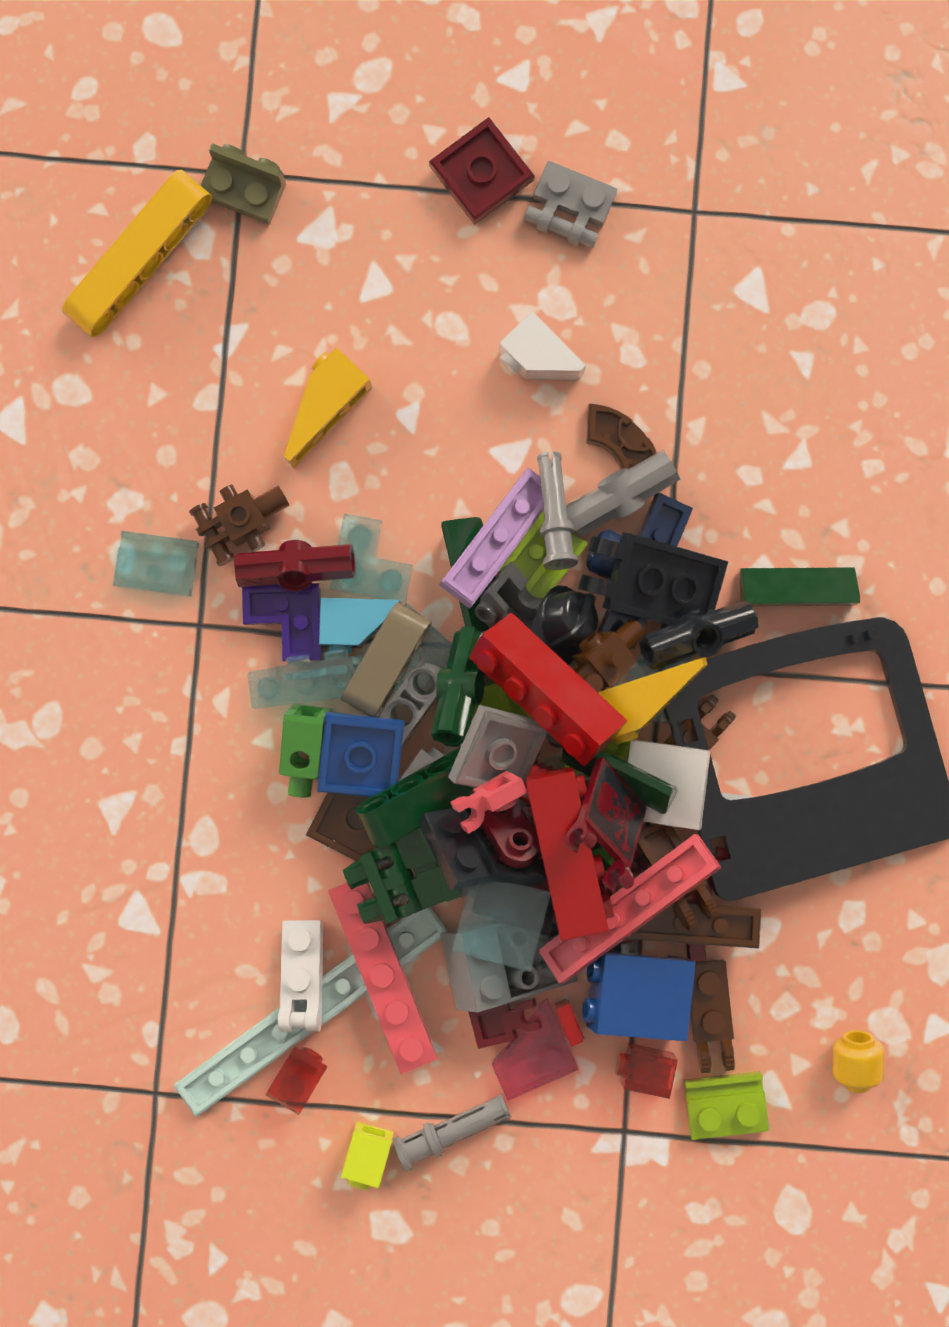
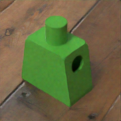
M293 704L284 714L279 774L290 776L288 795L300 798L311 797L313 779L319 778L325 713L332 712V708ZM298 751L306 753L309 760L301 758Z

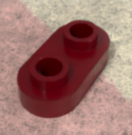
M516 803L504 813L492 812L489 809L485 811L481 827L499 858L506 865L513 868H523L530 865L535 860L539 850V840L519 804ZM521 839L526 845L517 846L513 840Z

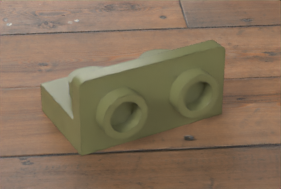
M212 143L209 148L212 159L201 183V186L212 195L211 203L270 225L286 186L280 167L275 162L266 158H259L258 161L245 156L242 150L233 145L224 144L221 147Z

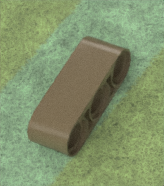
M397 602L387 615L342 694L341 700L367 716L378 717L425 639L432 622Z

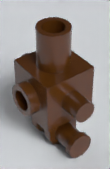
M233 484L222 488L219 492L225 502L214 507L218 516L213 519L207 510L208 506L206 503H201L189 510L190 515L194 517L199 526L196 529L198 535H205L207 541L204 543L207 551L212 550L217 559L216 563L218 566H223L234 560V554L230 553L226 542L230 540L237 547L247 542L252 552L265 546L260 534L271 529L266 518L290 506L279 485L256 498L253 497L248 489L238 494ZM223 526L225 531L218 533L217 529Z
M630 618L616 632L594 631L590 633L587 638L579 643L581 649L572 657L577 664L573 670L598 693L603 687L612 688L638 662L630 650L642 639V635L646 634L645 629L639 622Z

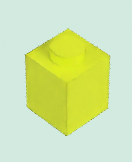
M356 1122L341 1178L347 1179L349 1185L358 1189L369 1190L371 1186L379 1188L394 1132Z

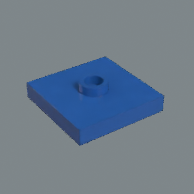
M326 712L317 792L372 797L398 782L405 720Z

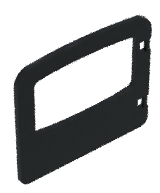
M876 617L813 628L748 645L706 659L708 665L664 708L675 746L709 750L698 711V701L702 696L763 673L817 659L872 651L881 660L903 739V748L899 753L872 765L817 783L781 792L728 800L722 796L710 755L702 826L697 832L714 857L715 853L711 839L723 838L728 858L718 861L722 868L710 876L713 890L720 899L726 901L739 900L949 839V780L909 639L904 629L895 621L884 617ZM690 719L696 741L685 744L679 722Z

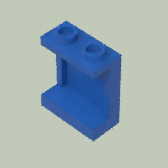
M605 953L587 967V980L591 982L589 998H585L582 1008V1016L584 1022H586V1027L599 1035L687 1041L696 962L683 956L668 955L665 958Z

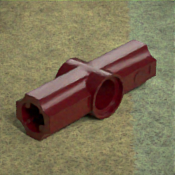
M289 540L282 543L279 550L238 553L234 557L235 579L238 587L279 584L285 590L299 592L308 589L312 581L350 579L356 576L355 552L352 544L312 547L309 543L302 540Z

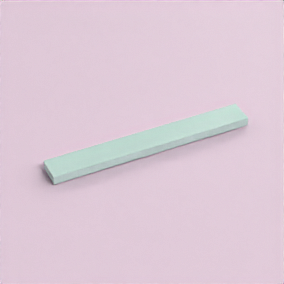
M432 907L401 918L387 928L402 967L440 940V933L448 931ZM353 954L323 975L321 1026L368 992ZM296 1000L295 1012H306L307 1000ZM279 1007L185 1075L173 1086L195 1117H197L312 1032H307L305 1028H294L293 1032H280L278 1029Z

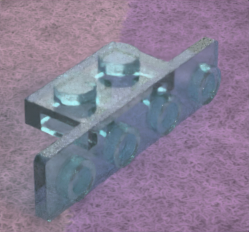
M347 649L324 652L325 660L310 662L309 655L287 657V665L249 671L247 676L251 706L253 709L341 698L364 655L348 657ZM401 678L400 682L398 683V685H397V687H396L395 690H398V688H399V687L401 686V684L403 683L402 678Z

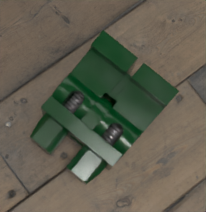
M421 827L390 845L375 847L362 853L359 860L343 870L350 889L370 882L375 896L357 904L364 924L378 922L383 919L388 924L431 906L462 897L463 889L450 890Z

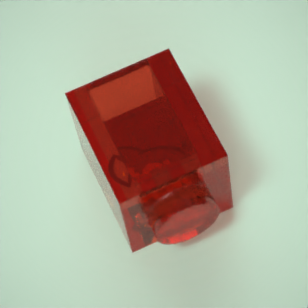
M627 1042L626 1052H619L615 1075L620 1076V1083L625 1090L670 1099L678 1059L673 1052Z

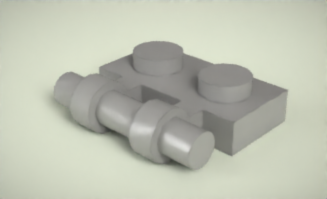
M548 160L533 196V200L545 204V207L542 211L529 205L524 220L537 225L536 229L544 233L550 230L567 237V242L578 246L579 243L594 248L599 234L586 229L589 222L603 227L618 188ZM560 210L577 217L575 223H571L555 216L556 211Z

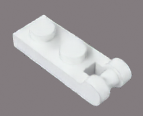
M322 920L282 921L280 1010L278 1013V1029L280 1032H293L294 1028H305L307 1032H319L321 1029L324 921ZM296 1000H307L306 1012H295Z

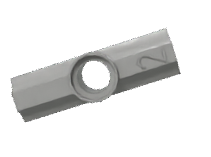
M663 449L629 470L624 468L609 475L598 483V488L569 503L566 506L567 517L574 524V529L579 537H582L613 518L620 519L630 515L646 503V499L681 479Z

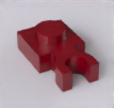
M535 998L521 1002L514 1009H511L510 1004L507 1003L481 1012H469L478 1049L516 1040L518 1038L516 1029L527 1032L541 1029L543 1027L541 1019L529 1022L524 1017L525 1009L533 1008L537 1005Z

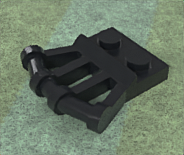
M453 808L424 813L418 821L451 891L492 881L536 886L542 884L546 879L544 868L539 864L538 852L535 860L523 868H513L496 863V860H500L494 847L487 845L484 839L487 835L483 828L480 826L468 834L461 827L460 823L470 817L471 808H466L461 812H457ZM521 839L513 840L517 846L526 845Z

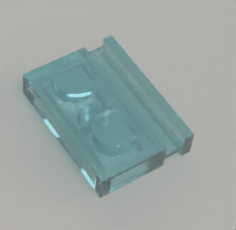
M121 531L120 548H118L113 586L187 597L192 596L199 542Z

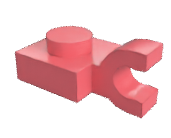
M505 771L472 789L474 794L468 797L462 796L451 801V805L457 812L471 808L470 817L460 823L462 829L469 834L481 826L484 821L485 811L488 809L492 812L507 810L517 803V798L528 792L522 778L509 771Z

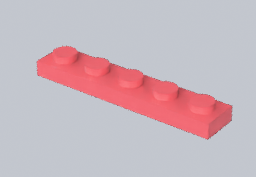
M694 834L637 876L631 888L625 889L622 887L610 896L614 917L607 919L609 931L561 941L560 935H558L538 951L559 984H565L722 867L701 837Z
M346 882L329 889V895L400 1074L437 1060L438 1056L384 920L364 924L358 911V902L374 896L369 883L350 889Z

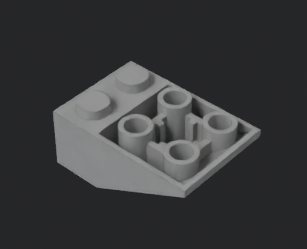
M555 912L547 936L495 919L440 933L456 1010L481 1012L577 982V976L575 975L565 984H559L538 951L559 935Z

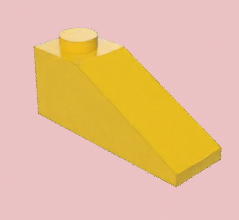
M337 347L330 354L324 352L311 367L313 372L309 375L284 454V458L293 468L372 389L370 378Z
M700 658L600 691L599 694L628 720L614 738L615 744L638 738L636 730L646 727L708 665L706 658Z

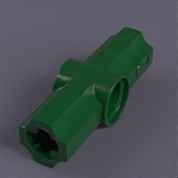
M462 627L461 630L454 633L447 667L441 668L437 676L436 693L438 705L431 735L434 741L441 742L446 746L459 747L463 743L472 722L474 707L481 704L484 696V674L469 658L479 638L484 633L475 627Z

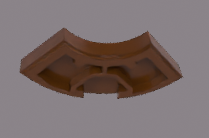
M598 404L588 405L586 444L596 445L608 451L617 461L620 470L624 468L629 470L657 453L650 438L627 415L607 406Z

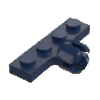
M656 493L638 536L678 546L693 508L662 493ZM612 530L600 532L597 537L620 543L622 535ZM589 552L586 566L590 572L610 580L615 558ZM607 609L597 632H616L630 618L639 622L644 628L647 619Z

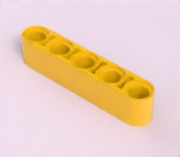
M183 170L174 172L70 293L62 306V312L90 337L95 338L102 334L204 215L212 202V195Z

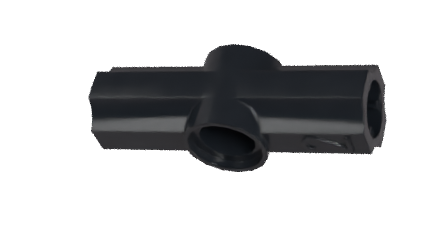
M746 600L702 615L694 612L687 613L681 616L674 625L642 635V640L639 641L640 652L645 659L646 665L652 670L696 654L710 657L716 654L722 645L755 634L756 628H759L758 617L751 603Z

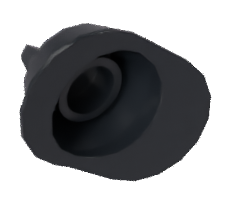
M558 585L553 587L545 595L531 623L530 630L568 665L573 661L572 657L579 651V643L597 629L598 613L594 605L596 596L591 593L583 594L576 592L567 586Z

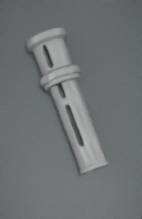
M552 451L550 463L548 452H543L537 456L545 520L540 528V536L545 538L546 557L543 559L544 568L564 570L578 564V557L573 554L571 535L575 532L574 524L567 519L561 465L562 457L561 453Z
M502 1094L444 1122L442 1121L436 1125L433 1122H427L423 1124V1129L402 1139L396 1136L392 1140L398 1158L404 1170L408 1172L412 1170L413 1164L433 1155L438 1158L445 1152L444 1148L488 1129V1127L510 1119L511 1115Z

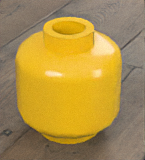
M852 1030L845 1032L843 1037L838 1038L833 1044L832 1070L834 1078L854 1093H865L870 1088L879 1085L884 1079L885 1053L883 1045L874 1039L871 1033L866 1031Z

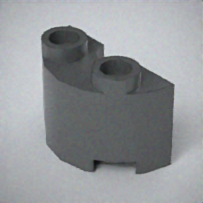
M511 561L502 569L482 595L480 603L475 608V614L491 628L512 612L530 629L531 623L543 602V598H537L526 589L528 580Z

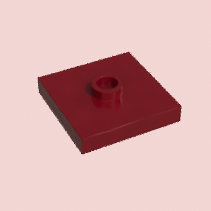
M490 117L429 161V167L474 225L532 183L535 175Z

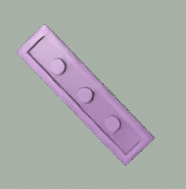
M529 467L523 472L440 582L439 586L469 609L542 513L543 501L539 475Z

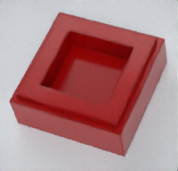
M563 999L554 1003L571 1047L584 1042V1035L570 1001Z

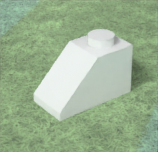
M533 311L499 343V354L501 355L499 361L511 374L515 375L518 372L524 379L578 380L583 376L586 365Z

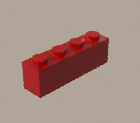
M512 612L481 635L469 656L482 672L486 673L512 700L519 704L540 727L544 728L583 766L587 765L606 748L628 721Z
M573 766L526 776V786L561 941L609 931L607 919L613 918L614 912L610 894L601 895L598 879H602L605 874L601 854L592 855L591 848H587L582 842L579 845V850L573 852L565 842L567 832L578 819L582 806L581 800H584L587 793L584 776H575Z

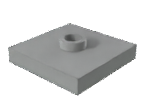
M479 705L448 778L455 784L476 788L501 773L509 771L522 778L525 784L526 776L529 775L548 732L540 727L533 718Z

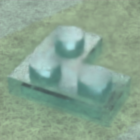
M344 513L338 545H353L356 576L350 579L331 580L330 589L378 599L399 600L400 603L406 604L413 565L376 558L382 520Z

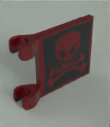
M601 757L595 761L578 819L567 832L565 842L573 852H577L581 842L587 848H592L597 841L615 860L603 876L604 885L611 892H615L618 883L625 889L631 888L634 884L631 865L647 807L609 763Z

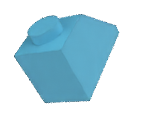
M321 598L319 644L323 647H329V654H352V648H361L379 631L387 615L399 600Z

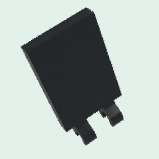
M622 532L620 543L592 536L588 551L615 558L609 581L582 574L578 589L605 596L602 608L671 626L676 624L681 616L687 613L694 612L702 615L716 609L728 561Z

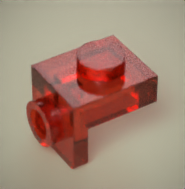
M294 1047L265 1095L299 1115L328 1066L321 1062L323 1058L312 1049L303 1047L300 1050Z

